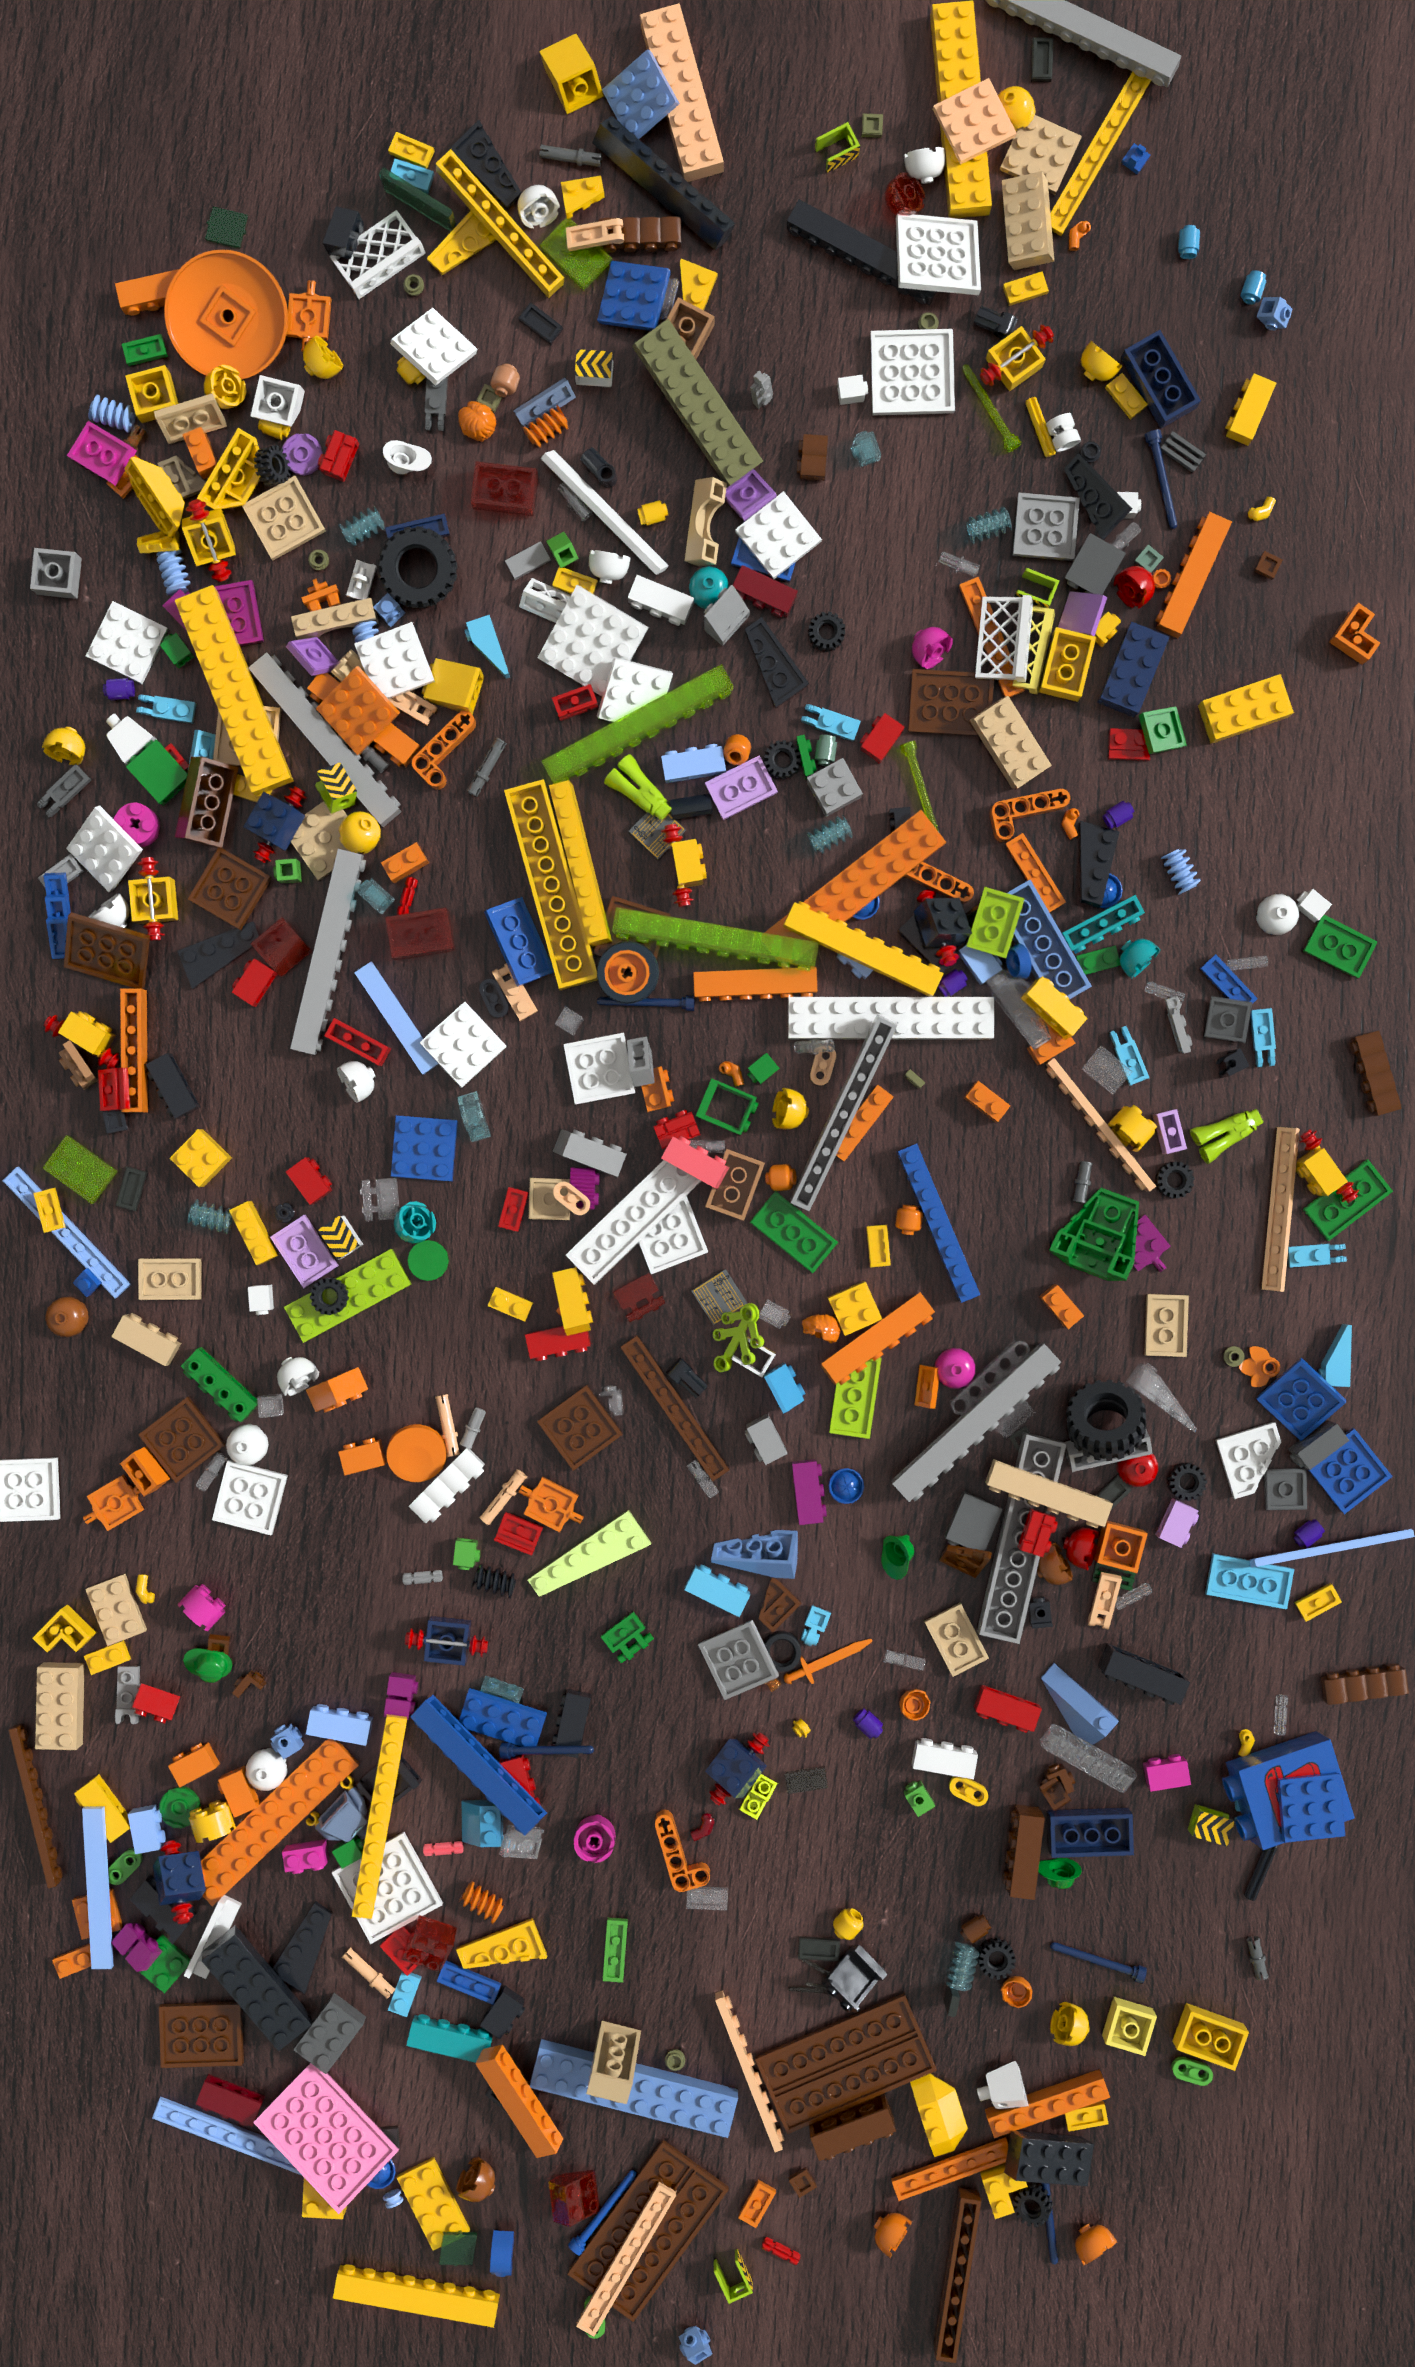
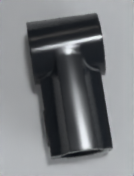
M982 305L974 320L975 325L992 331L997 338L1002 340L1013 333L1018 319L1010 313H998Z
M593 447L587 449L580 458V461L599 480L603 487H613L617 483L614 467L608 464ZM605 473H612L609 479L602 478Z
M681 1357L666 1371L676 1383L681 1384L695 1398L708 1386Z

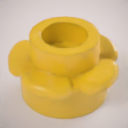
M801 1718L796 1722L793 1721L794 1727L792 1729L798 1737L803 1736L806 1738L807 1734L811 1731L808 1725Z

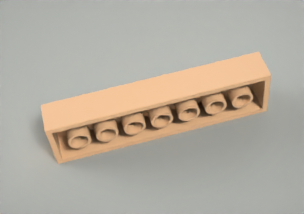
M680 3L640 14V24L646 47L653 53L680 103L666 115L683 178L690 182L724 172L723 157Z

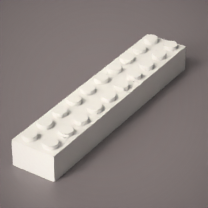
M788 997V1039H865L877 1014L897 1024L891 1039L991 1040L994 1038V997Z

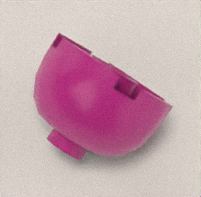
M938 627L920 630L914 636L912 644L913 657L922 667L930 669L943 660L940 656L945 651L947 653L950 651L953 639Z
M960 1348L944 1350L935 1361V1367L938 1368L939 1381L948 1388L959 1389L965 1387L972 1381L975 1375L973 1358L968 1352Z

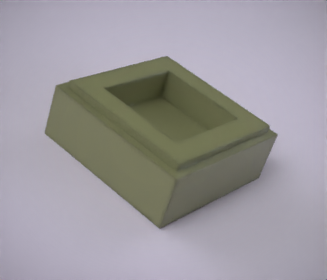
M863 114L861 137L882 138L883 114Z
M484 384L476 402L490 407L491 411L495 413L502 397L498 396L491 386Z
M911 1069L904 1074V1077L917 1089H920L925 1084Z

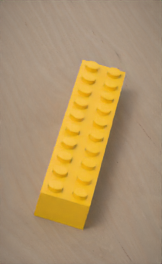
M973 1L932 4L930 20L938 103L981 82ZM940 125L942 148L945 149L946 156L944 175L948 218L988 216L992 207L987 152L960 165Z
M211 585L176 599L175 603L251 792L258 796L263 791L268 792L293 782L294 780L218 591Z
M543 779L504 790L558 987L560 990L596 981L598 980L596 964L591 946L588 944L575 888L545 781Z

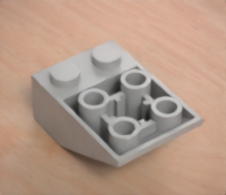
M733 585L728 589L725 587L718 595L719 600L715 604L711 603L704 611V630L722 646L750 616V610Z

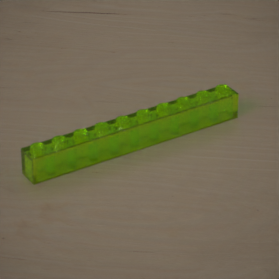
M721 664L541 762L553 784L567 781L574 775H577V777L581 776L592 765L595 767L600 766L606 762L605 758L611 755L616 757L624 752V748L628 746L632 748L642 742L641 739L646 736L651 738L660 732L659 729L665 726L667 728L674 726L678 723L677 720L682 717L685 719L691 717L698 708L702 707L705 709L714 703L713 700L719 697L721 699L728 697L732 694L733 684Z
M618 907L615 910L612 933L616 934V938L628 940V937L636 938L637 942L648 943L651 940L656 941V945L664 947L674 944L677 945V949L689 950V947L697 948L699 953L709 954V951H714L721 957H729V954L737 955L739 960L749 961L750 958L758 959L757 962L762 964H769L770 961L777 962V966L790 968V965L798 966V970L810 971V968L815 969L819 942Z

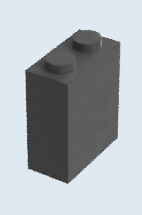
M1090 533L1065 576L1068 579L1067 584L1075 589L1080 586L1086 589L1085 593L1102 595L1126 553Z
M1326 1420L1302 1441L1299 1440L1289 1447L1288 1450L1291 1453L1289 1457L1296 1466L1299 1465L1301 1468L1305 1467L1311 1470L1350 1440L1338 1424Z
M962 1491L944 1534V1537L948 1539L947 1543L954 1546H959L960 1544L967 1548L985 1551L1002 1508Z

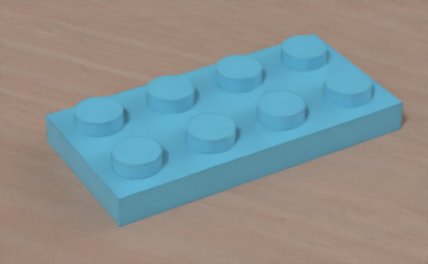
M1212 1553L1205 1590L1206 1595L1287 1609L1294 1574L1293 1568L1273 1564L1251 1568L1249 1562L1251 1560Z

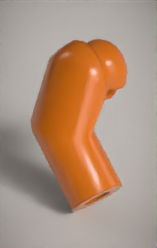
M724 1061L719 1065V1071L722 1074L733 1078L735 1087L744 1085L742 1073L738 1065L729 1061Z

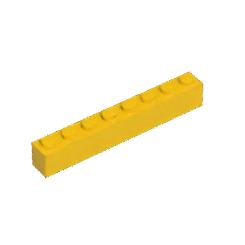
M451 149L436 162V172L548 298L564 285V277Z
M567 780L549 785L588 944L593 947L612 942L573 784Z
M799 901L798 904L794 902L782 927L928 997L934 995L944 974L939 971V967L930 963L927 966L921 963V959L914 955L908 957L902 954L903 950L898 947L892 946L889 948L879 938L873 937L871 939L866 937L864 931L857 928L852 930L847 927V923L838 919L833 921L828 918V914L820 910L816 913L810 910V906L806 903Z
M340 2265L333 2299L494 2328L500 2294L492 2290H476L471 2286L459 2287L453 2283H437L432 2279L420 2280L410 2275L398 2276L392 2272H376L371 2268L359 2269L353 2265Z

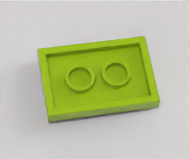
M984 887L971 930L972 934L966 947L1007 958L1025 898Z

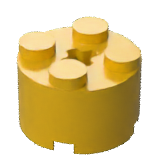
M1123 1106L1107 1125L1112 1127L1111 1130L1124 1146L1127 1147L1130 1144L1133 1146L1132 1150L1138 1152L1155 1134L1157 1126L1150 1119L1144 1118L1141 1115L1142 1111L1137 1106Z
M220 1800L209 1803L208 1808L203 1810L197 1808L189 1812V1821L196 1843H203L202 1839L207 1837L209 1841L229 1834L231 1832L230 1828H236L228 1804L226 1805V1802L221 1803Z

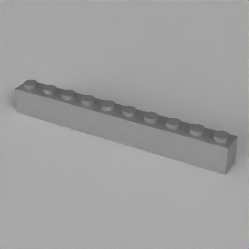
M985 0L992 7H999L1011 16H1018L1030 25H1037L1047 33L1060 36L1065 42L1079 45L1082 50L1091 51L1101 59H1108L1116 63L1120 68H1127L1139 77H1146L1152 80L1158 86L1168 88L1179 67L1181 55L1065 0Z
M266 652L248 669L330 766L337 763L342 764L357 790V798L382 827L386 826L402 812L398 808L401 804L393 795L389 797L385 793L387 787L382 781L378 780L376 782L372 775L375 773L367 764L363 766L358 761L361 759L360 755H357L353 750L350 751L346 746L347 743L339 734L336 735L332 730L333 727L320 716L316 710L318 707L316 703H309L306 699L309 695L301 686L297 688L293 684L295 679L287 670L285 673L280 668L282 663L275 655L271 657Z
M342 849L337 850L290 1049L316 1055L317 1051L322 1049L323 1040L320 1037L322 1031H326L328 1020L325 1017L326 1012L331 1011L333 1000L330 999L331 991L335 992L338 980H335L336 971L340 972L342 960L339 958L341 952H345L347 940H344L345 933L349 932L351 928L350 912H354L357 900L353 899L355 892H359L361 880H358L360 872H364L366 860H363L364 856Z
M878 1014L876 1015L790 1197L792 1204L810 1211L897 1027L895 1022Z

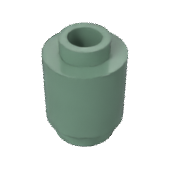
M831 735L819 736L814 758L815 761H818V765L829 766L830 763L835 762L836 737Z

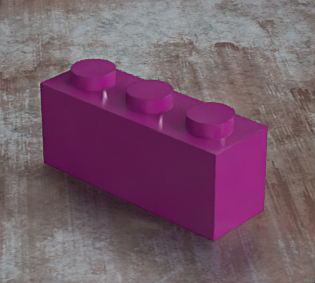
M816 1459L793 1461L792 1470L799 1525L823 1523V1517H827L826 1505L821 1504V1497L824 1496L823 1484H819L818 1476H822L821 1464H817Z

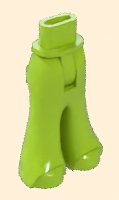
M631 754L625 756L618 763V768L629 776L640 789L634 787L616 768L607 775L604 784L630 798L641 809L650 813V815H655L660 820H663L672 808L666 803L667 800L641 771L634 757Z
M1254 1109L1250 1112L1245 1111L1211 1125L1190 1129V1134L1195 1144L1201 1146L1226 1132V1135L1199 1148L1202 1159L1208 1165L1227 1148L1257 1130V1126L1263 1124V1120L1258 1110Z

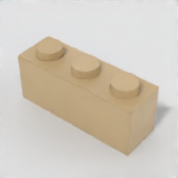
M136 1314L123 1315L112 1337L164 1366L170 1365L182 1344L177 1341L178 1338L170 1333L165 1335L159 1331L160 1328L152 1323L148 1325L141 1321L142 1318Z

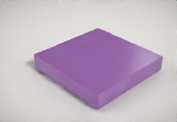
M752 469L726 488L725 501L745 521L776 498L777 495L762 477Z
M1070 592L1058 628L1095 636L1107 597L1100 594Z
M318 637L289 641L286 646L311 676L329 673L338 663V660Z

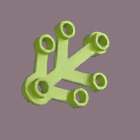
M745 1304L740 1309V1312H725L722 1314L721 1320L726 1325L734 1323L735 1320H741L738 1327L729 1329L719 1328L713 1331V1338L716 1341L733 1336L724 1355L717 1356L714 1359V1367L718 1372H725L731 1368V1358L739 1343L742 1352V1363L750 1365L755 1362V1355L749 1350L746 1330L749 1327L751 1347L756 1349L764 1345L763 1337L758 1334L756 1321L759 1319V1310L755 1304Z

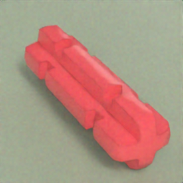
M462 1841L454 1842V1844L452 1842L435 1843V1845L425 1844L423 1846L424 1856H432V1854H435V1856L449 1855L452 1852L454 1854H461L464 1850Z

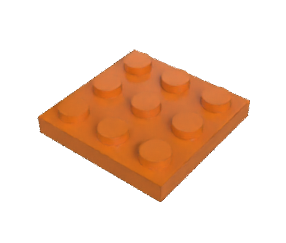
M359 666L355 667L316 708L357 755L361 754L400 714L397 708Z

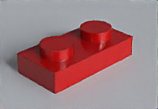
M508 1187L498 1227L519 1232L529 1192Z

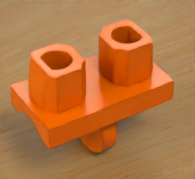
M317 579L312 580L314 586L307 588L309 595L301 597L304 605L310 612L322 609L320 603L324 601L328 602L329 607L341 605L339 598L341 594L336 584L328 587L326 581L319 584Z

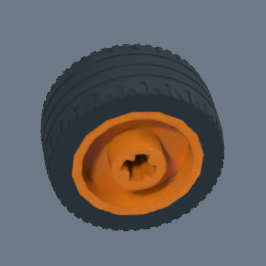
M620 942L612 945L602 954L597 966V979L603 992L612 1000L627 1004L636 1003L647 998L654 991L659 979V966L653 953L645 946L635 942ZM626 969H631V976L625 975Z

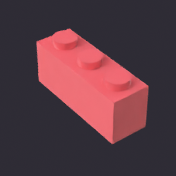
M682 1136L679 1139L672 1137L661 1159L718 1189L730 1168L725 1165L726 1161L718 1156H715L713 1159L707 1155L709 1151L700 1146H697L695 1149L689 1145L691 1141Z

